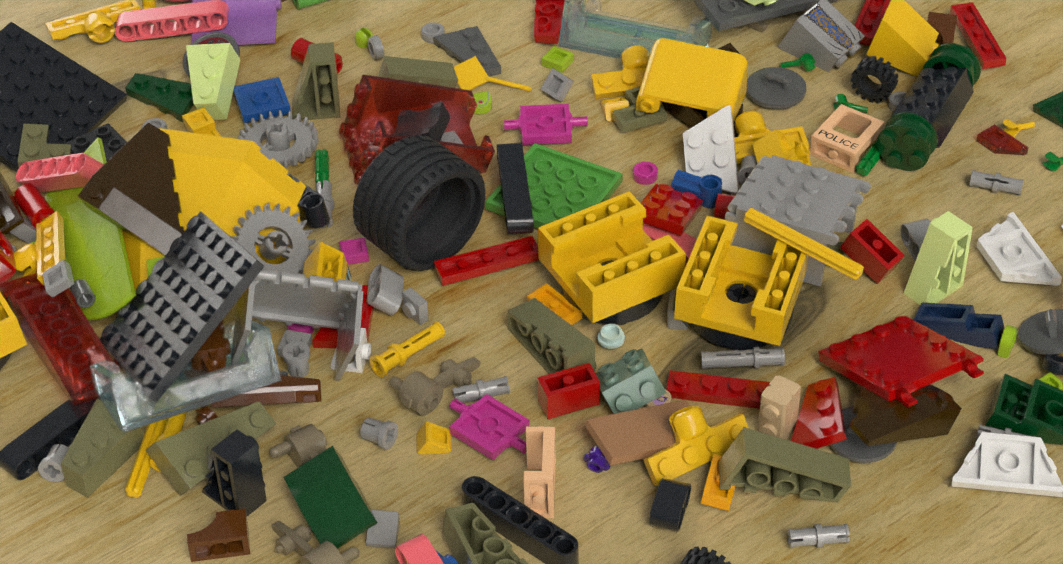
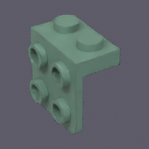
M643 349L630 350L622 356V359L614 363H606L596 372L600 381L601 392L614 414L636 410L666 394Z

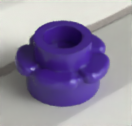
M592 447L589 453L584 455V461L591 471L600 473L603 470L607 471L610 469V464L599 447Z

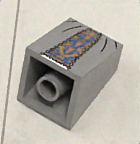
M820 0L795 21L778 47L797 58H800L805 53H810L816 61L814 65L829 72L835 66L840 68L847 61L848 55L854 56L862 47L859 43L865 36L827 0Z

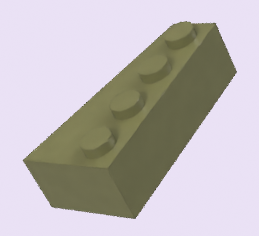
M536 298L507 310L508 330L548 374L590 363L595 372L597 367L595 362V343Z
M260 401L157 441L147 448L146 452L181 496L203 480L205 475L210 472V469L207 467L210 451L236 429L246 436L250 435L257 439L273 427L276 422Z
M743 427L718 462L719 489L730 490L732 485L744 487V492L756 493L757 489L773 491V495L785 497V495L797 493L800 494L802 499L838 503L851 486L848 458Z
M474 503L445 509L443 535L459 564H528L524 558L520 559L512 551V545L506 538L502 539L495 532L496 527Z

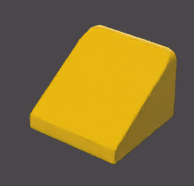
M623 97L600 101L605 119L608 122L614 121L612 119V111L629 107V101Z
M426 421L416 435L417 454L450 453V429Z

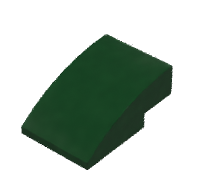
M1004 374L996 386L985 426L1001 430L1010 428L1011 432L1040 437L1043 443L1063 445V390L1036 378L1030 385L1008 374Z
M333 445L284 476L295 501L320 544L329 541L338 549L378 523L358 483L352 477L343 457Z

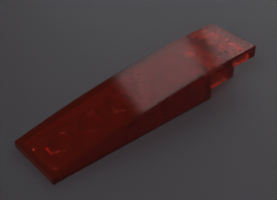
M37 273L0 284V292L16 316L20 328L73 405L127 389L126 382L69 288L51 297L46 293L45 285L43 286L37 279Z

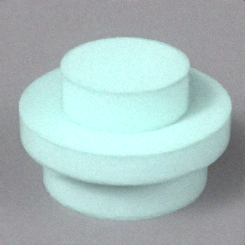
M616 324L604 325L598 333V342L604 348L615 349L623 345L625 341L624 332Z

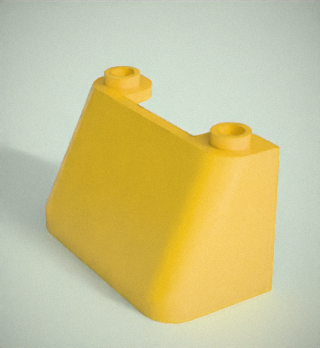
M666 38L657 39L651 49L636 100V110L654 113L659 110L661 101L705 110L707 111L708 118L730 105L734 123L747 92L748 62L744 56L738 53Z

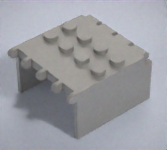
M774 155L771 158L763 156L728 205L730 212L727 211L725 214V220L738 223L732 245L770 255L773 254L777 239L744 221V215L750 208L764 213L825 246H828V244L836 245L839 241V236L833 232L843 233L845 231L851 233L854 230L857 206L864 200L860 192H869L871 185L867 181L831 172L825 168L806 165L800 161H792ZM809 256L807 272L803 282L821 286L825 264Z
M262 269L238 299L235 307L230 367L236 368L251 331L252 318H257L262 322L272 320L286 322V325L295 323L310 325L315 329L319 327L337 329L334 380L340 381L360 343L363 303L362 285L358 284L357 281L342 279L333 281V278L310 275L308 278L305 277V274L283 271L279 274L276 273V270Z

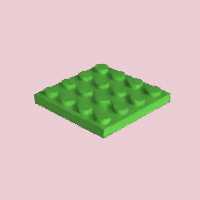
M536 143L524 155L535 228L608 200L623 181L622 173ZM500 184L485 201V209L505 216Z

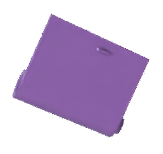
M192 0V3L211 0ZM222 0L229 7L227 25L220 30L192 33L191 40L192 43L205 34L223 32L231 35L238 45L276 43L277 9H282L281 0Z

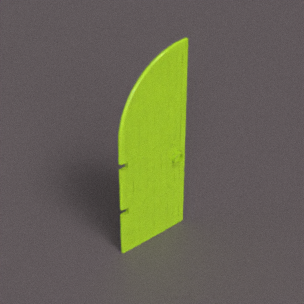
M97 137L84 153L105 164L107 161L102 139ZM84 187L49 191L45 195L46 201L55 212L58 211L64 218L65 261L71 266L73 280L83 279L87 281L95 295L93 305L82 308L77 304L69 287L62 291L66 305L74 315L84 320H99L119 311L120 308L136 296L122 229L84 205L78 197Z

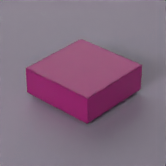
M365 238L339 241L340 250L344 253L348 265L369 262Z

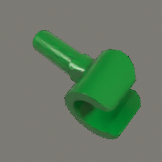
M805 53L794 61L782 62L781 68L802 65L804 70L808 72L815 69L814 63L816 61L810 53Z
M837 94L835 96L836 102L833 103L835 110L842 104L859 112H868V107L848 102L844 94Z
M1052 152L1045 154V157L1049 160L1042 164L1049 170L1056 171L1063 165V157L1059 158Z

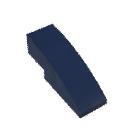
M922 302L913 319L950 340L992 349H998L1005 329L1002 315L975 313L973 305Z

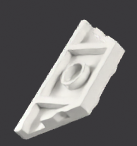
M729 105L684 132L683 142L686 172L699 177L710 174L716 175L722 179V190L735 196L739 191L733 116L731 106Z
M1014 212L1009 213L1006 221L1001 225L997 223L991 228L990 232L985 233L978 239V250L1000 281L1060 285L1061 275Z
M982 432L975 442V446L964 459L961 468L953 476L951 485L952 487L1063 497V485L1056 473L1057 468L1053 460L1047 455V449L1040 437Z

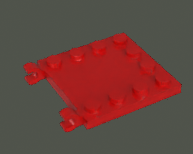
M907 316L896 317L893 321L877 325L871 330L855 334L849 339L833 343L829 347L818 351L820 362L888 402L897 399L905 407L918 403V400L913 398L910 393L957 372L964 371L972 378H977L984 374V371L977 367V364L984 362L982 356Z

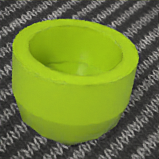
M364 27L358 30L355 34L356 46L368 48L367 40L373 36L372 31Z

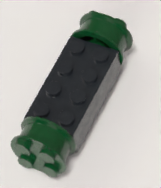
M945 43L934 49L930 58L924 64L923 70L920 71L904 98L887 121L885 128L882 129L877 137L878 151L888 166L904 171L921 169L926 165L934 150L940 148L974 93L973 86L981 75L980 62L969 47L956 43Z

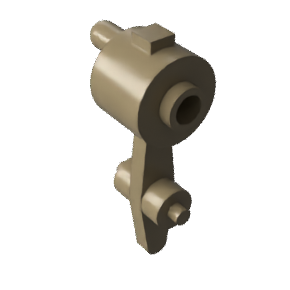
M475 357L458 364L452 359H448L441 363V374L434 379H430L421 371L411 373L404 381L397 376H393L390 378L389 383L399 391V398L404 406L408 409L411 407L420 415H427L439 405L444 388L452 384H457L459 387L470 385L472 383L471 372L476 370L481 362Z
M313 424L302 428L298 425L290 429V434L284 436V442L270 448L269 455L277 458L288 452L294 464L300 467L325 451L327 440L323 432L317 430Z
M279 520L271 525L273 531L280 537L276 540L277 546L275 551L285 556L292 551H296L301 555L300 564H348L359 556L360 552L357 547H350L340 554L338 549L329 541H325L312 548L307 543L311 540L310 533H312L309 526L305 528V526L300 524L296 528L291 529Z

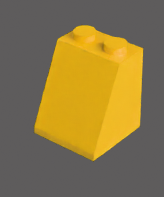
M891 0L866 55L870 57L876 56L877 60L880 57L884 58V63L889 61L891 66L917 77L934 49L939 46L935 42L939 33L905 0Z

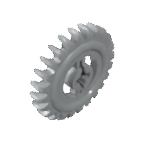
M279 110L277 118H274L270 111L269 120H265L263 115L260 114V123L255 122L254 118H252V127L245 123V132L243 129H240V135L237 138L254 141L261 147L260 152L269 160L274 158L285 168H288V165L296 166L297 161L304 162L306 160L305 157H310L312 152L316 150L317 143L319 142L318 131L314 127L313 122L309 124L307 117L301 122L300 113L293 120L291 111L288 112L286 118H283L281 110ZM267 137V143L261 145V142ZM296 139L295 143L290 147L289 142Z
M266 203L263 211L259 205H256L254 207V214L251 210H247L245 212L246 219L243 217L238 219L241 227H233V232L238 236H232V238L264 265L263 269L276 270V273L279 274L282 271L303 274L304 261L313 251L308 247L313 245L316 240L307 239V236L313 230H303L307 220L298 223L299 212L289 216V206L281 212L280 203H278L272 211L270 203ZM268 228L279 230L270 232L266 237L258 234L263 229ZM254 244L259 246L261 254L267 259H276L282 256L287 260L282 264L273 265L266 263L256 253Z

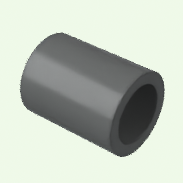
M83 279L74 281V285L70 286V291L77 304L82 308L93 305L95 295L87 281Z

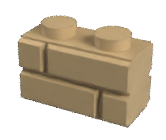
M775 376L769 383V386L761 394L759 432L785 440L789 437V433H792L795 429L798 419L801 386L798 383L782 376Z

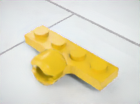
M124 0L45 24L52 40H63L68 38L69 35L87 33L94 42L105 43L113 37L115 33L113 25L117 22V18L121 13L141 9L135 0Z
M630 46L621 55L623 70L592 74L591 81L595 99L625 96L626 90L640 87L649 60V51L644 46Z
M755 110L743 112L735 120L734 126L738 137L734 138L737 164H740L742 159L748 155L756 156L753 143L772 132L766 127L763 115ZM802 126L778 130L805 143L809 148V143Z
M58 211L43 219L41 223L36 224V242L34 244H26L13 252L16 270L24 271L23 278L28 279L37 275V279L44 286L42 273L65 260L64 218Z
M688 406L673 413L669 418V422L676 437L675 443L643 459L653 486H659L662 478L672 480L712 461L713 454L724 455L743 427L749 428L744 414H738L710 427L699 406Z

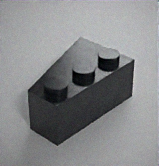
M236 429L211 449L207 465L210 472L205 475L207 485L203 488L202 493L227 511L245 508L246 515L249 516L267 501L265 482L262 475L259 444L252 436H246Z

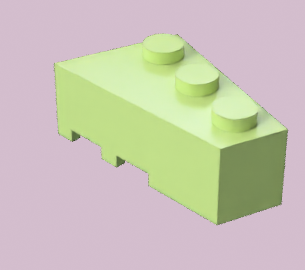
M230 43L186 45L195 107L197 109L205 107L213 120L227 119L240 64L239 56Z
M949 211L940 217L934 218L928 226L903 294L919 305L922 302L939 303L963 286L973 227Z

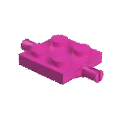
M569 104L520 106L519 120H504V130L519 129V132L522 134L523 145H533L534 143H572L573 127L588 126L587 116L573 117L569 111Z
M488 394L484 395L478 402L468 406L457 398L450 403V409L461 414L450 425L451 435L491 460H494L506 448L511 446L523 454L527 452L526 441L519 438L526 431V427H530L529 419Z

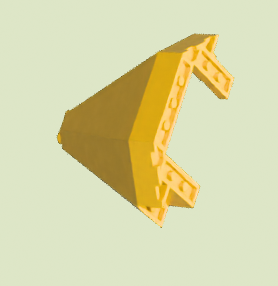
M159 128L169 134L171 146H168L169 159L174 160L177 179L173 180L174 191L178 192L182 213H179L178 217L180 226H183L184 230L187 229L190 219L197 216L200 211L231 237L238 236L233 232L234 226L241 227L238 219L240 217L246 219L245 212L247 210H251L254 214V207L256 205H259L263 211L264 205L270 203V208L273 211L274 206L280 203L281 212L288 206L290 207L289 216L299 212L297 205L306 185L301 181L296 182L288 176V170L274 158L269 160L260 152L261 147L254 141ZM300 215L298 216V219H297V222H298V223L301 222V221H300ZM268 228L263 229L258 234L266 237L270 232L279 230ZM122 230L136 293L138 285L148 278L147 260L163 257L164 255ZM254 244L256 253L266 263L275 265L281 264L286 260L282 256L276 259H267L261 254L259 246Z

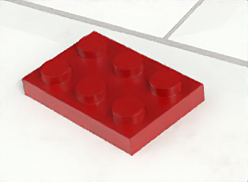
M655 184L641 201V204L646 209V217L643 218V222L682 235L701 210L703 200L697 198L693 193H682L673 190L669 185Z

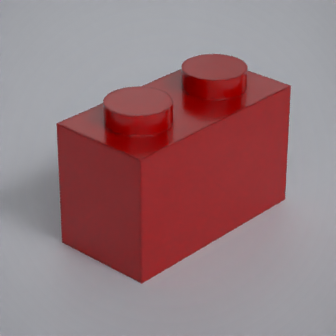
M868 219L856 227L840 247L853 261L861 264L864 267L863 271L877 284L888 276L905 256Z
M590 363L537 377L538 402L547 419L600 405V381Z

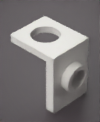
M361 328L360 343L353 355L354 361L348 364L345 371L363 373L366 360H369L371 356V343H367L366 328ZM336 350L331 362V370H335Z

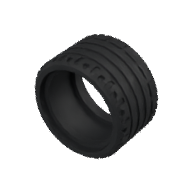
M413 135L403 138L384 149L371 162L362 175L353 201L354 224L362 236L404 268L411 271L429 270L434 268V261L456 255L475 232L485 206L486 189L483 177L473 166L431 137Z

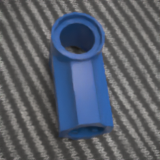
M677 170L671 187L673 190L682 193L689 192L695 194L697 198L703 200V207L711 209L715 208L718 193L722 194V179L712 174L699 177Z

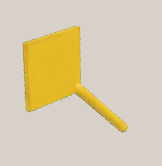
M476 56L454 66L458 78L457 84L463 93L488 81L525 91L532 90L529 86L489 77Z

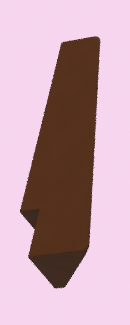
M188 366L184 371L183 398L211 397V407L248 406L258 401L262 405L322 402L321 381L319 379L225 370V377L209 379L204 370L198 371Z

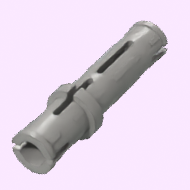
M753 347L750 350L701 351L702 369L754 366V369H758L760 366L785 365L784 348L759 349V347Z

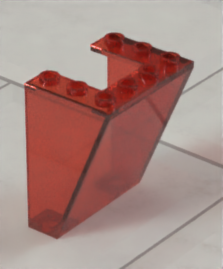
M363 74L360 83L355 86L353 101L348 104L346 119L339 128V135L344 142V151L349 158V167L353 171L354 183L358 186L367 167L384 149L407 137L392 135L397 128L400 111L407 109L422 111L429 109L438 102L444 103L451 116L444 133L454 130L463 144L437 142L473 166L480 174L486 173L495 150L489 136L484 135L480 146H477L469 124L476 110L477 103L472 90Z

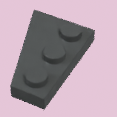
M478 26L433 37L434 45L438 48L443 47L451 58L456 57L462 63L476 56L489 77L501 74V65Z

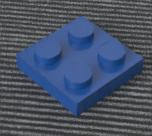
M279 77L234 86L233 94L243 123L251 122L252 118L255 121L260 120V114L263 115L264 119L269 118L270 111L273 117H278L279 110H281L282 115L288 114L291 111Z

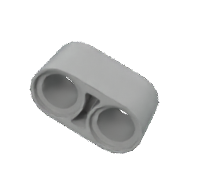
M929 219L901 225L902 241L914 261L917 259L931 222Z
M378 264L369 277L367 303L390 316L394 315L402 303L404 277Z

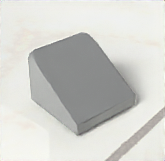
M23 217L24 222L11 230L10 233L29 244L36 241V228L29 220Z
M671 291L669 294L668 329L687 330L688 322L674 319L676 291Z
M372 510L378 523L367 530L366 546L395 548L400 529L399 513L395 511Z

